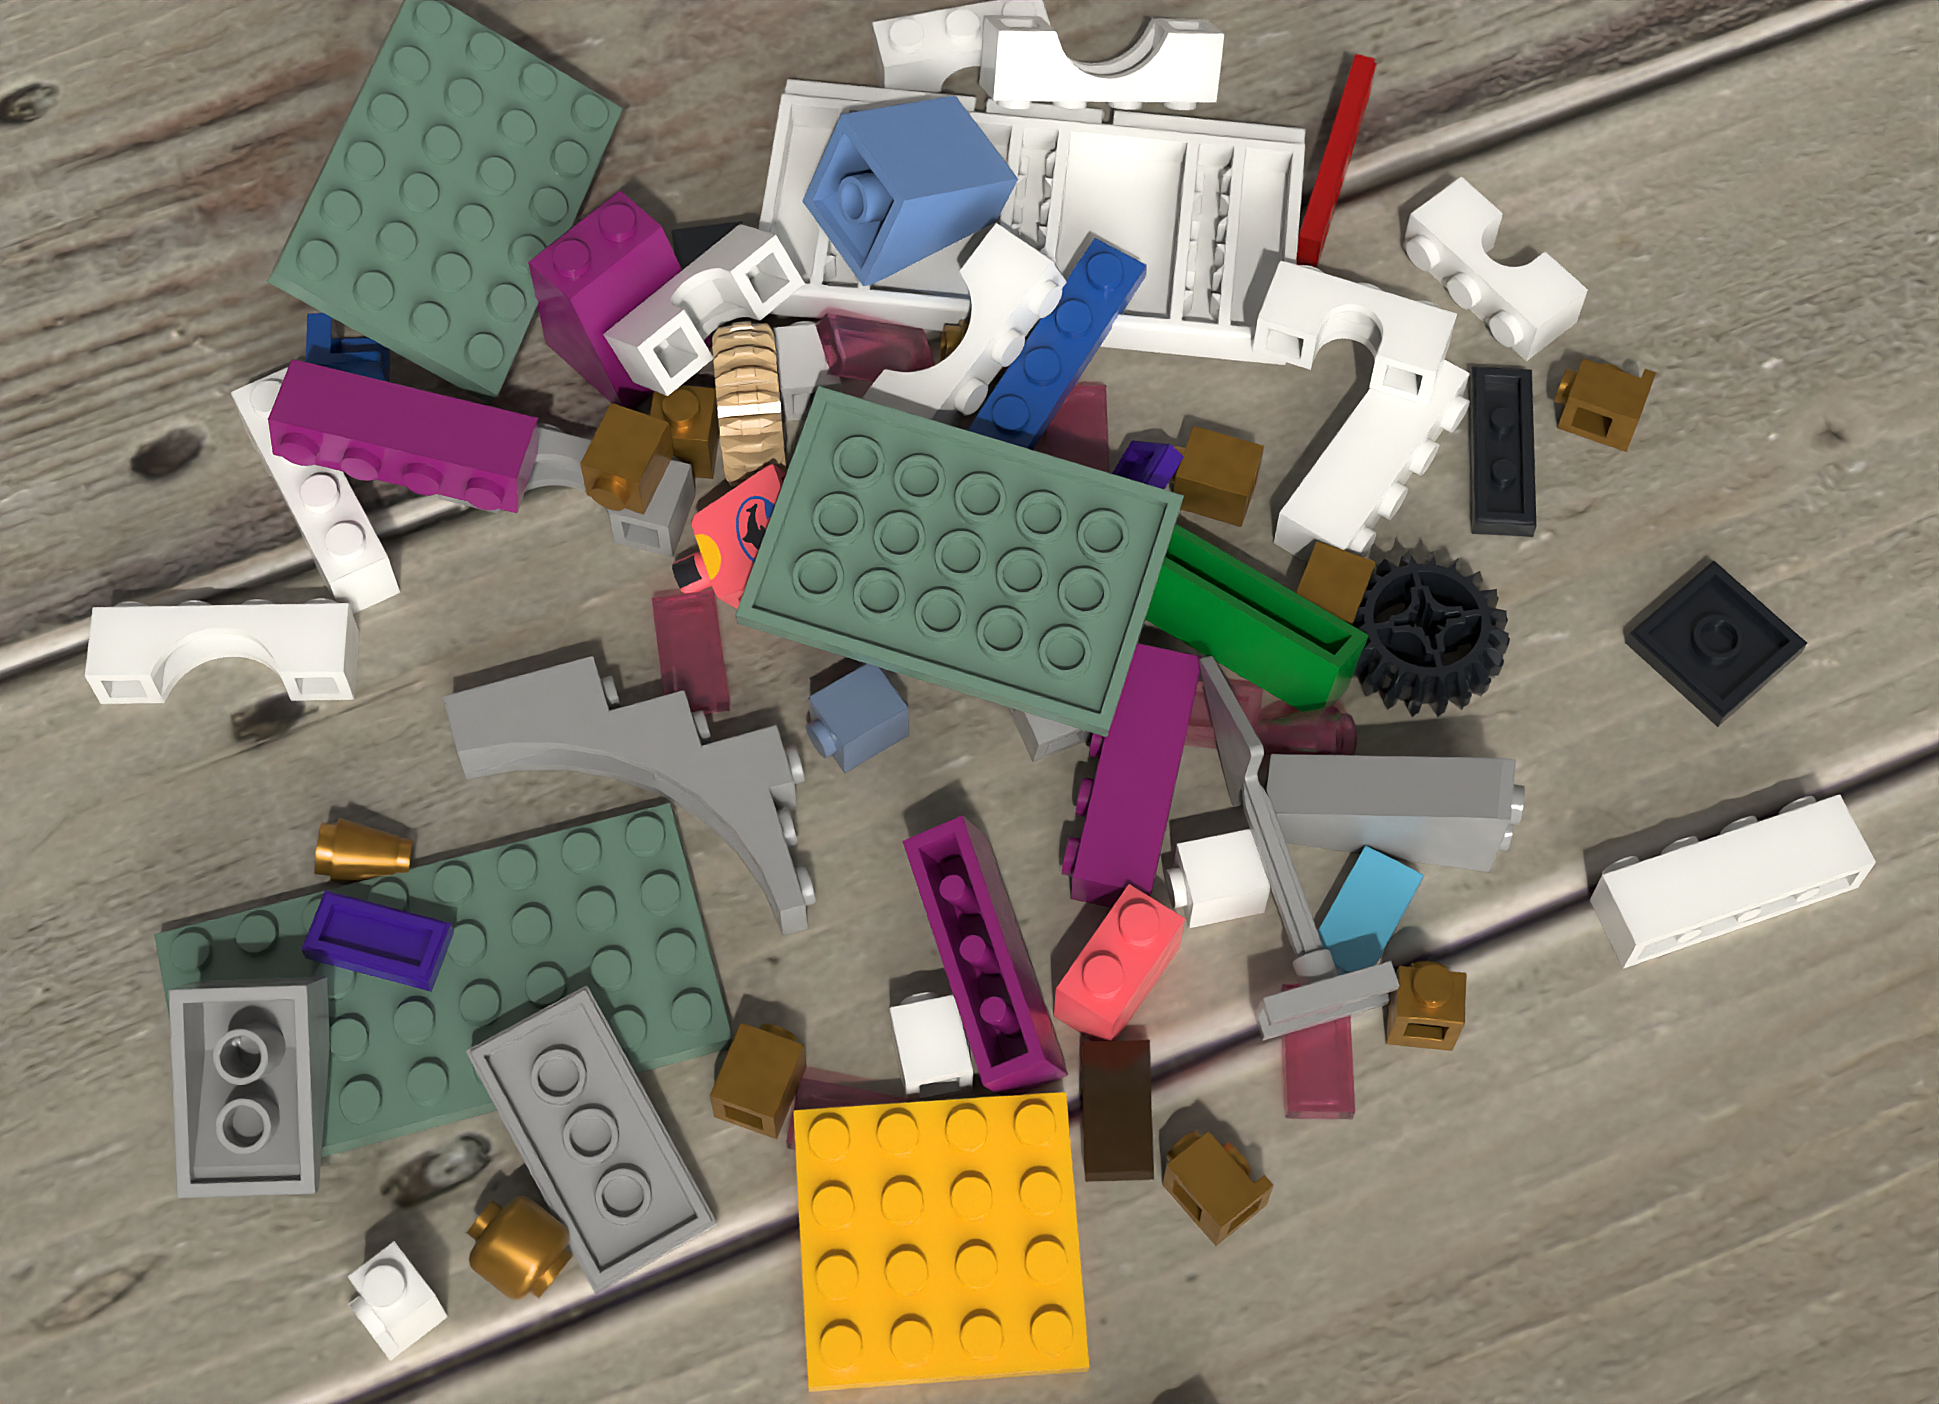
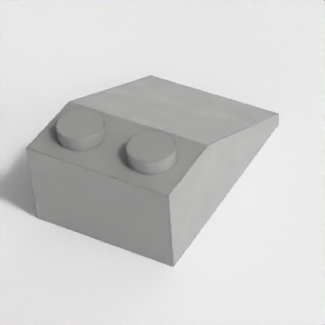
M327 977L192 981L170 989L169 1010L177 1198L317 1193L319 1191L330 1048Z

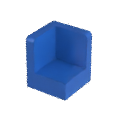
M325 313L307 314V363L386 382L390 381V349L370 338L340 339L334 318Z

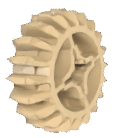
M751 321L735 322L732 326L717 327L712 337V349L725 479L732 487H737L771 464H774L786 473L774 332L767 323L751 324Z

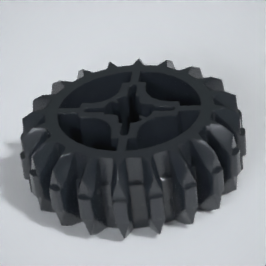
M1409 551L1401 557L1398 567L1384 558L1377 565L1375 574H1371L1367 590L1364 592L1360 608L1357 610L1353 623L1355 628L1368 634L1369 637L1358 659L1352 678L1366 677L1363 685L1365 697L1380 690L1386 693L1384 704L1387 710L1394 707L1398 700L1408 702V709L1412 717L1420 712L1422 704H1429L1436 716L1439 717L1442 713H1445L1448 700L1462 710L1465 706L1469 705L1472 694L1482 697L1489 689L1491 678H1495V676L1500 674L1504 664L1503 654L1506 653L1510 642L1509 633L1504 631L1508 622L1507 611L1496 608L1499 599L1497 589L1479 590L1483 580L1481 572H1476L1467 577L1461 575L1459 558L1451 562L1448 568L1437 565L1438 560L1434 551L1426 556L1424 564H1417ZM1404 602L1403 613L1389 616L1388 622L1374 624V619L1381 612L1393 605ZM1471 644V651L1465 657L1455 663L1446 666L1442 665L1444 654L1455 652L1458 645Z

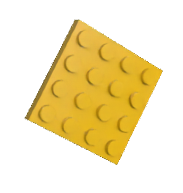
M1066 1092L793 1110L809 1392L1089 1371L1090 1364Z

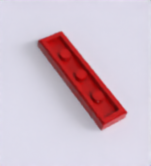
M1355 53L1299 233L1296 265L1318 267L1370 98L1377 65L1374 62L1375 58Z

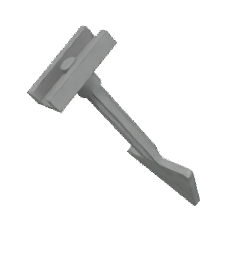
M1213 656L1199 659L1230 801L1233 807L1244 806L1249 827L1296 957L1292 965L1300 987L1263 997L1254 1015L1262 1040L1388 1005L1391 1001L1388 992L1398 990L1400 987L1391 961L1339 975L1330 950L1323 949L1273 805L1258 781L1257 772L1264 756L1262 743Z

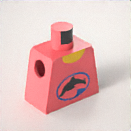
M771 464L693 516L691 526L700 551L672 564L676 582L687 597L713 587L718 599L738 609L787 473Z

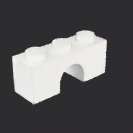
M993 0L872 22L873 66L879 88L941 94L943 82L952 73L966 67L981 66L985 16L1042 17L1050 25L1043 0Z
M1461 176L1410 214L1402 248L1407 252L1410 260L1417 268L1422 271H1428L1448 289L1450 296L1460 307L1471 310L1490 328L1493 336L1500 344L1512 348L1527 362L1577 323L1588 289L1546 252L1542 253L1532 262L1519 267L1504 266L1493 261L1486 253L1494 247L1503 213Z
M739 224L603 335L634 383L669 396L713 359L704 340L717 327L741 317H750L760 321L805 283L776 234Z
M1280 260L1257 319L1252 352L1311 370L1316 354L1324 344L1335 339H1352L1365 345L1374 356L1375 364L1369 388L1428 406L1449 348L1457 313L1441 309L1432 302L1414 301L1382 291L1380 288L1369 283L1351 282L1325 274L1312 266H1298Z

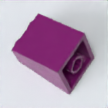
M620 190L530 260L528 264L535 297L539 301L537 306L545 344L611 403L634 410L654 393V390L632 381L603 334L674 278L682 269L662 226ZM711 333L704 340L708 349L713 345Z

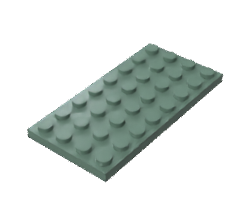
M670 803L411 868L408 873L380 876L327 890L451 923L454 934L432 992L306 959L301 949L324 891L154 934L169 1019V990L192 981L327 977L330 1048L321 1158L497 1111L466 1050L586 985L635 1074L730 1049L733 1042Z

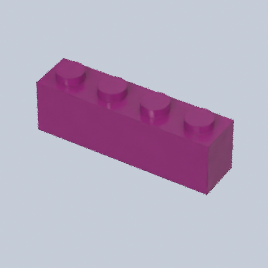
M292 359L268 417L273 455L283 457L293 464L300 466L317 465L345 472L358 480L371 481L376 479L405 486L421 495L431 496L438 494L467 501L483 510L501 509L518 513L538 455V418L295 359Z
M1137 644L1108 738L1094 733L1092 735L1089 756L1099 758L1100 760L1095 779L1087 777L1082 779L1075 815L1086 817L1081 838L1069 836L1061 872L1062 875L1072 877L1070 899L1112 908L1128 884L1151 897L1200 675L1199 659L1202 658L1201 656Z
M962 815L903 840L904 848L983 1086L1000 1096L1021 1095L1068 1076L1069 1074L987 836Z

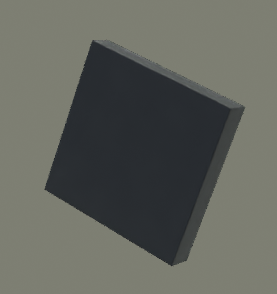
M1716 561L1711 562L1633 629L1625 642L1717 727L1796 659L1807 645L1803 638Z

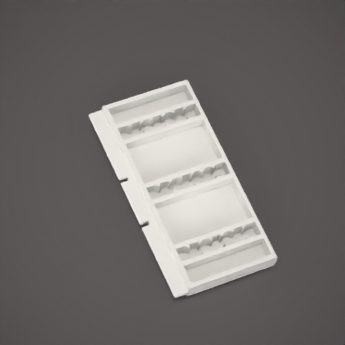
M787 79L785 94L781 96L759 230L777 235L805 284L769 314L942 331L944 325L958 326L960 320L970 322L972 311L971 297L959 271L995 223H997L1052 260L1065 280L1068 279L1094 238L1147 265L1145 279L1123 313L1119 314L1111 331L1100 347L1286 365L1284 361L1252 351L1257 319L1280 260L1296 265L1305 154V129L1116 110L1114 111L1113 124H1103L1102 119L1105 116L1103 109L1083 108L1073 110L1059 108L1053 104L1033 102L1026 109H1009L997 105L996 101H993L991 98H988L985 103L986 112L975 111L977 97L955 95L1017 176L1018 181L995 223L873 285L862 286L802 202L840 116L845 113L954 95ZM1041 318L1038 319L1025 337L1029 338Z

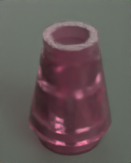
M1333 706L1275 717H1264L1260 720L1256 732L1262 743L1264 755L1354 756L1357 746V729L1354 719L1348 713H1340Z

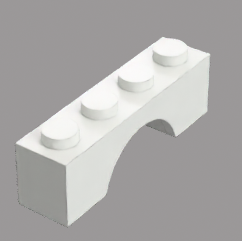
M985 16L979 85L993 101H996L997 105L1009 109L1029 108L1031 101H1052V104L1056 107L1076 110L1086 108L1087 101L1107 102L1110 107L1123 110L1140 109L1142 102H1162L1163 106L1170 109L1193 110L1196 108L1197 102H1217L1224 33L1207 19L1152 18L1142 37L1126 53L1106 62L1085 63L1065 55L1056 31L1042 17Z
M995 223L959 271L968 287L972 305L970 324L959 346L942 362L925 370L898 372L884 369L862 399L957 427L965 415L973 414L981 406L986 398L989 383L1002 366L1007 367L1016 360L1024 347L1025 336L1038 319L1045 318L1055 309L1060 301L1062 288L1067 283L1052 260Z
M287 367L230 393L245 431L269 477L272 476L332 599L338 603H349L352 614H355L400 593L389 558L344 473L317 465H296L283 457L273 455L268 417L288 370Z
M324 598L311 599L305 604H275L260 599L248 600L241 605H211L207 602L196 600L185 601L178 606H148L139 602H121L115 605V607H93L85 677L100 704L164 703L176 683L198 665L223 657H243L258 661L272 669L284 683L291 701L355 700L360 632L349 603H338Z

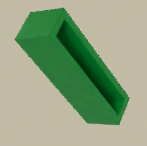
M1177 524L1175 525L1145 619L1208 657L1213 656L1214 660L1318 722L1348 689L1358 659L1369 637L1368 634Z

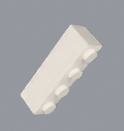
M1444 359L1428 406L1370 388L1280 511L1274 544L1307 563L1316 541L1365 558L1377 535L1372 530L1382 516L1388 520L1394 517L1407 495L1408 488L1404 486L1413 472L1419 476L1426 472L1438 451L1439 444L1435 442L1443 429L1452 433L1463 419L1470 404L1469 400L1463 398L1470 373Z
M1840 794L1816 802L1813 796H1808L1786 805L1779 811L1777 816L1759 822L1755 816L1739 819L1726 826L1718 836L1700 842L1696 836L1680 839L1667 846L1659 856L1641 862L1637 856L1616 861L1603 870L1602 876L1590 898V902L1624 969L1856 889L1863 882L1876 861Z

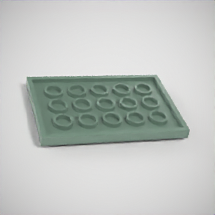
M403 0L266 282L490 404L501 390L539 302L535 297L528 262L571 229L623 108L443 0Z
M818 386L737 609L736 621L737 624L1108 738L1184 495Z

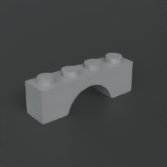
M538 424V455L525 492L538 487L552 485L572 487L586 492L580 463L592 440L566 434L561 429L549 424ZM675 456L672 457L644 515L625 508L621 511H614L604 507L609 515L614 543L669 557L674 556L696 496L691 464L683 463ZM439 495L441 500L477 508L467 501ZM501 509L485 510V511H489V512H493V513H497V514H498V513L501 511Z

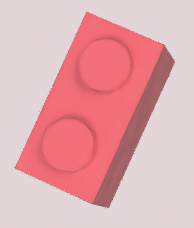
M1128 884L1057 986L1053 1016L1094 1042L1117 1041L1179 950L1185 918Z

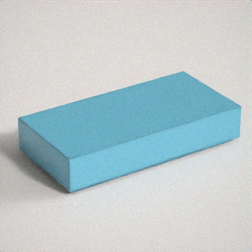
M1366 845L1317 931L1323 949L1330 950L1339 975L1377 965L1424 877L1423 874Z

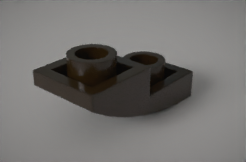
M1150 1040L1083 1042L1085 1182L1154 1180Z

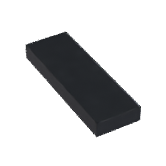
M1472 366L1469 375L1471 534L1533 537L1537 522L1532 370Z

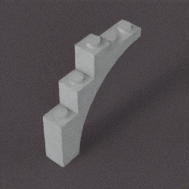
M593 656L443 696L457 753L466 780L516 770H569L614 778L660 795L705 823L737 853L765 893L783 936L808 929L806 906L816 903L813 886L806 865L794 868L788 848L798 845L789 810L797 808L795 784L805 782L795 745L783 747L777 725L712 743L703 710L691 713L684 690L621 707L612 675L599 678Z

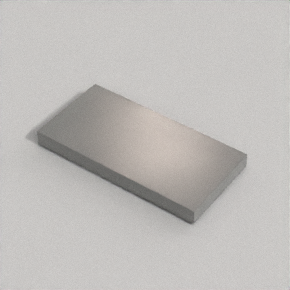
M587 985L466 1050L470 1061L553 1216L569 1230L570 1238L568 1244L595 1294L600 1293L718 1226Z

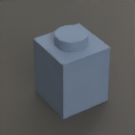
M865 664L808 697L811 723L805 726L807 734L818 753L823 758L832 755L844 773L909 736L908 706L879 667Z

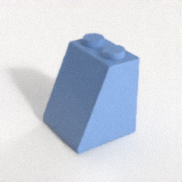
M954 95L841 114L802 202L862 286H868L995 223L1018 178Z

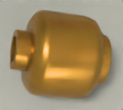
M526 1196L513 1198L504 1208L492 1200L467 1231V1234L477 1241L469 1254L470 1267L512 1300H521L530 1293L539 1299L574 1255L566 1249L570 1238L569 1230L566 1226Z

